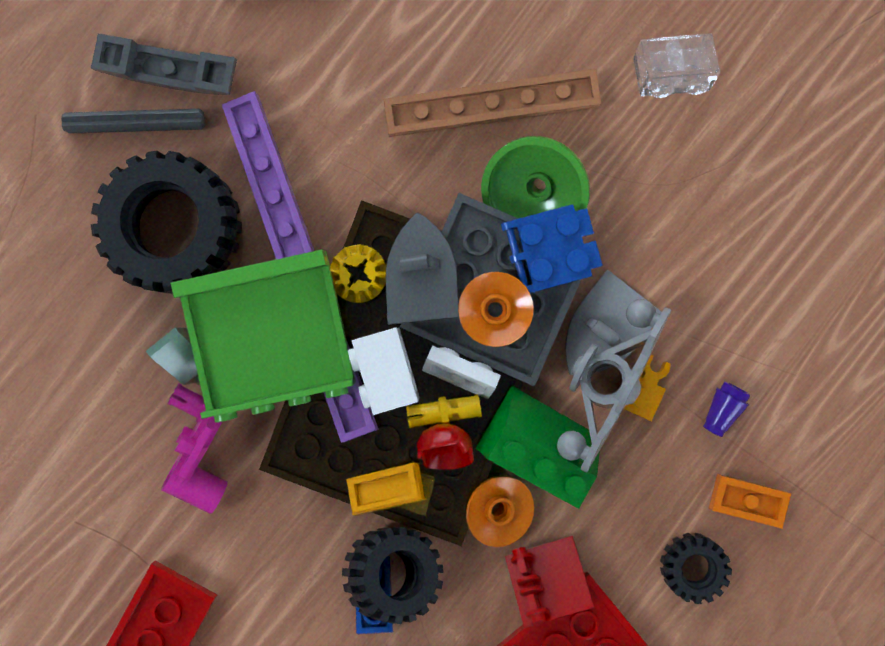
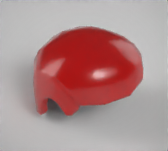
M449 423L436 424L424 430L417 441L418 459L422 457L424 467L430 469L452 470L466 467L474 461L471 437L464 429Z

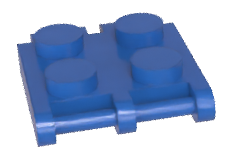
M572 204L501 224L502 231L507 232L512 255L509 258L511 264L515 263L519 280L527 287L530 293L592 277L591 269L603 266L597 242L583 243L582 237L594 234L587 208L575 211ZM516 228L518 230L519 238L523 249L522 253L519 252L518 244L513 230ZM524 260H526L532 285H528L522 263Z

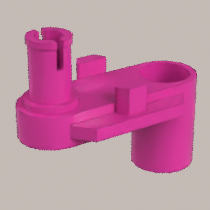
M178 383L167 404L196 417L197 424L193 430L184 426L176 440L178 445L174 451L180 454L167 475L161 491L212 514L219 504L228 482L197 466L222 422L215 423L214 416L201 419L200 413L206 410L203 396Z

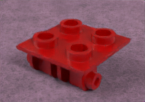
M573 536L527 550L526 547L516 548L512 550V554L505 556L524 628L595 608Z

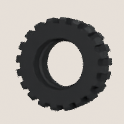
M159 151L146 152L145 159L135 155L126 160L128 165L126 169L123 170L116 167L109 173L113 180L109 185L101 184L97 193L103 195L100 204L93 203L91 214L98 216L97 224H91L92 236L101 240V243L95 246L100 257L108 258L109 261L106 266L114 274L122 275L123 281L132 286L141 287L144 290L173 294L171 282L217 273L219 270L225 271L231 264L227 260L231 252L237 253L239 243L235 242L236 234L242 233V222L237 220V214L240 213L238 202L231 196L233 192L229 186L219 178V175L200 161L192 157L187 158L179 152L168 151L164 155ZM168 191H179L188 195L197 207L199 222L196 235L191 244L180 254L171 258L155 256L148 252L140 236L139 226L142 213L147 204L156 196Z

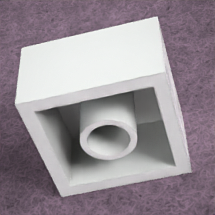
M396 327L352 340L354 348L348 350V355L353 371L360 370L364 384L358 388L364 408L371 407L372 413L375 415L419 401V393L400 328Z

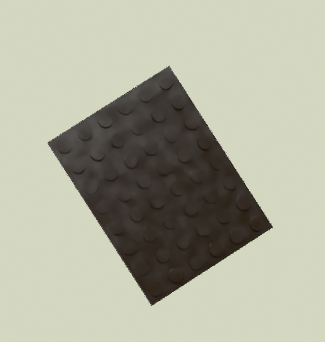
M361 200L344 247L361 244L373 248L382 256L387 267L388 257L395 239L410 218ZM367 260L360 264L359 267L345 265L348 272L352 274L351 283L348 287H351L353 283L355 284L357 280L371 283L372 280L367 278L368 276L364 273ZM386 284L378 296L362 303L347 301L336 293L346 340L350 349L354 348L352 340L392 328H400L401 324H388ZM400 328L420 397L417 403L410 405L439 401L438 397L443 396L448 400L477 395L422 371L432 345L437 348L444 346ZM458 353L459 357L462 359H465L471 363L478 362ZM492 368L494 373L501 376L489 399L479 396L482 417L449 421L450 424L464 429L471 437L474 461L466 467L452 470L424 467L422 457L421 459L417 457V441L424 430L436 424H442V422L409 428L408 417L420 416L422 414L407 416L406 406L375 414L374 418L378 430L341 443L324 392L310 395L312 401L300 405L289 406L288 400H285L259 470L351 505L346 479L413 462L418 463L425 500L371 513L462 547L468 531L466 520L468 501L475 489L487 480L493 464L476 447L511 386L521 390L523 381ZM359 370L358 373L362 384H364L361 372Z

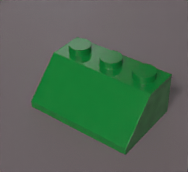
M511 386L476 447L488 460L578 509L598 474L600 451L586 473L580 470L584 460L580 458L572 461L564 459L557 450L558 438L567 431L579 432L585 438L586 445L591 447L592 442L589 429L514 386Z

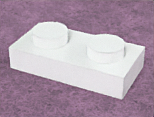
M433 345L422 369L426 373L486 399L490 398L501 376L494 373L492 368L484 363H471L460 358L459 354L452 349L446 347L437 348Z

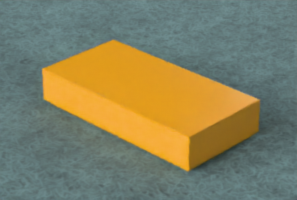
M415 462L346 479L352 515L354 516L425 500L419 464Z

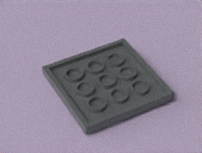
M458 193L442 230V234L447 239L454 253L457 264L459 300L465 287L474 278L484 273L504 272L519 279L515 263L511 264L509 258L512 255L507 232H503L501 228L502 223L518 218L461 193ZM516 228L513 230L515 233L519 252L522 253L523 249L519 238L518 230ZM524 260L522 263L528 285H532L526 260ZM581 280L530 293L534 306L532 322L520 339L506 346L490 347L476 342L465 332L459 318L402 323L400 328L535 386ZM491 303L488 307V312L491 316L498 317L502 313V307L498 303Z

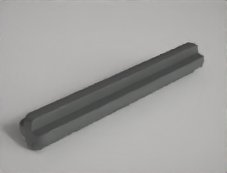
M201 109L65 112L61 117L62 129L67 133L202 130L205 127V115Z

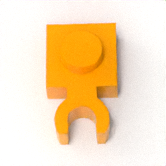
M653 355L650 356L639 379L641 392L634 403L624 407V410L651 422L666 391L665 388L658 386L657 383L659 379L668 375L671 368V363L663 362L659 371H652L650 363L653 360Z

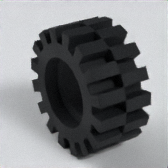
M690 533L683 534L684 538L682 539L675 537L672 539L674 544L671 547L667 544L664 548L667 552L666 556L661 555L660 562L663 564L660 570L661 574L665 577L664 581L677 596H680L686 602L692 600L695 604H702V600L705 599L710 603L714 601L712 597L714 594L720 597L724 593L721 587L723 585L728 587L730 581L726 578L727 575H732V568L727 565V563H730V559L724 553V550L702 534L695 533V536H692ZM692 555H701L708 562L707 574L698 581L687 580L682 571L685 560Z

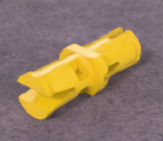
M478 394L448 400L443 396L438 397L439 401L406 405L407 416L422 414L420 416L408 417L409 428L441 422L442 424H450L449 421L482 417Z

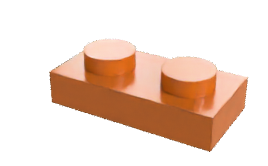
M717 474L709 509L783 529L791 493Z

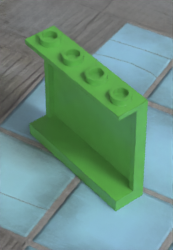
M321 249L171 282L173 297L181 299L206 408L204 412L200 413L201 419L214 416L215 423L237 418L236 411L251 408L252 414L264 413L275 409L273 403L288 400L289 406L311 402L310 395L325 392L326 398L337 397L349 393L347 387L353 386L356 383L348 355V344L326 250Z

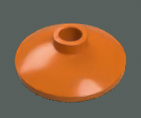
M488 272L474 278L463 290L458 305L459 319L465 332L476 342L490 347L506 346L520 339L528 330L534 312L533 300L527 287L516 277L504 272ZM491 303L500 304L502 307L500 316L493 317L489 314L488 307Z
M495 476L487 479L475 489L468 501L466 509L468 528L478 541L487 546H508L519 540L530 527L534 516V500L528 487L514 477ZM499 502V509L491 513L494 505Z

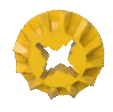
M358 244L344 247L333 257L330 268L335 291L341 298L354 303H362L374 299L381 293L386 284V264L376 250ZM367 260L364 273L368 276L367 278L372 280L371 283L357 280L355 284L353 283L351 287H348L351 283L352 274L348 272L345 265L359 267L360 264Z

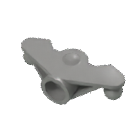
M637 299L631 302L626 310V317L629 323L637 328L651 326L653 329L597 355L595 354L599 346L592 344L585 355H581L574 363L572 369L573 379L569 390L575 392L581 383L592 445L591 447L587 446L585 438L579 432L567 431L558 438L557 450L564 459L572 461L580 458L584 460L580 470L588 472L625 405L634 403L641 392L640 376L670 316L671 309L665 307L660 315L656 313L655 307L648 300ZM644 345L638 360L631 370L628 363L621 356ZM607 366L617 368L622 374V384L617 392L603 395L594 390L591 385V378L596 370ZM593 403L605 409L612 408L599 432L597 430Z

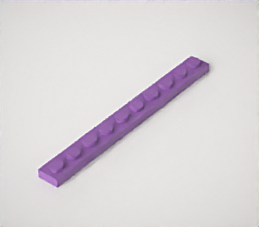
M253 91L222 104L276 259L314 251L259 95ZM358 371L354 372L356 383L353 386L347 387L349 393L326 398L341 443L378 430L371 407L364 408L358 388L363 384Z

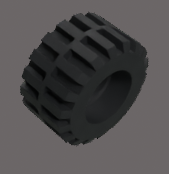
M390 527L369 531L363 534V540H356L352 545L355 549L354 553L347 552L344 559L350 562L349 568H342V576L348 577V583L343 584L344 591L352 594V597L348 599L352 606L359 607L358 612L364 616L393 624H402V621L410 623L417 620L416 614L424 616L430 611L427 604L436 603L438 596L434 594L436 588L442 589L443 581L438 580V573H444L443 564H437L436 559L441 557L438 550L429 549L432 541L428 537H420L421 532L414 529L407 530L405 527ZM395 552L400 556L405 565L406 577L401 589L389 597L380 586L379 570L383 560L389 554Z

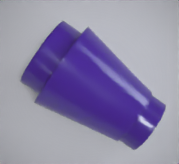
M724 381L721 388H716L703 427L713 434L723 437L724 433L749 406L747 401L751 395L735 385Z

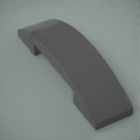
M98 33L91 69L119 78L169 89L202 94L230 95L237 59L206 52H200V55L141 45L132 39Z

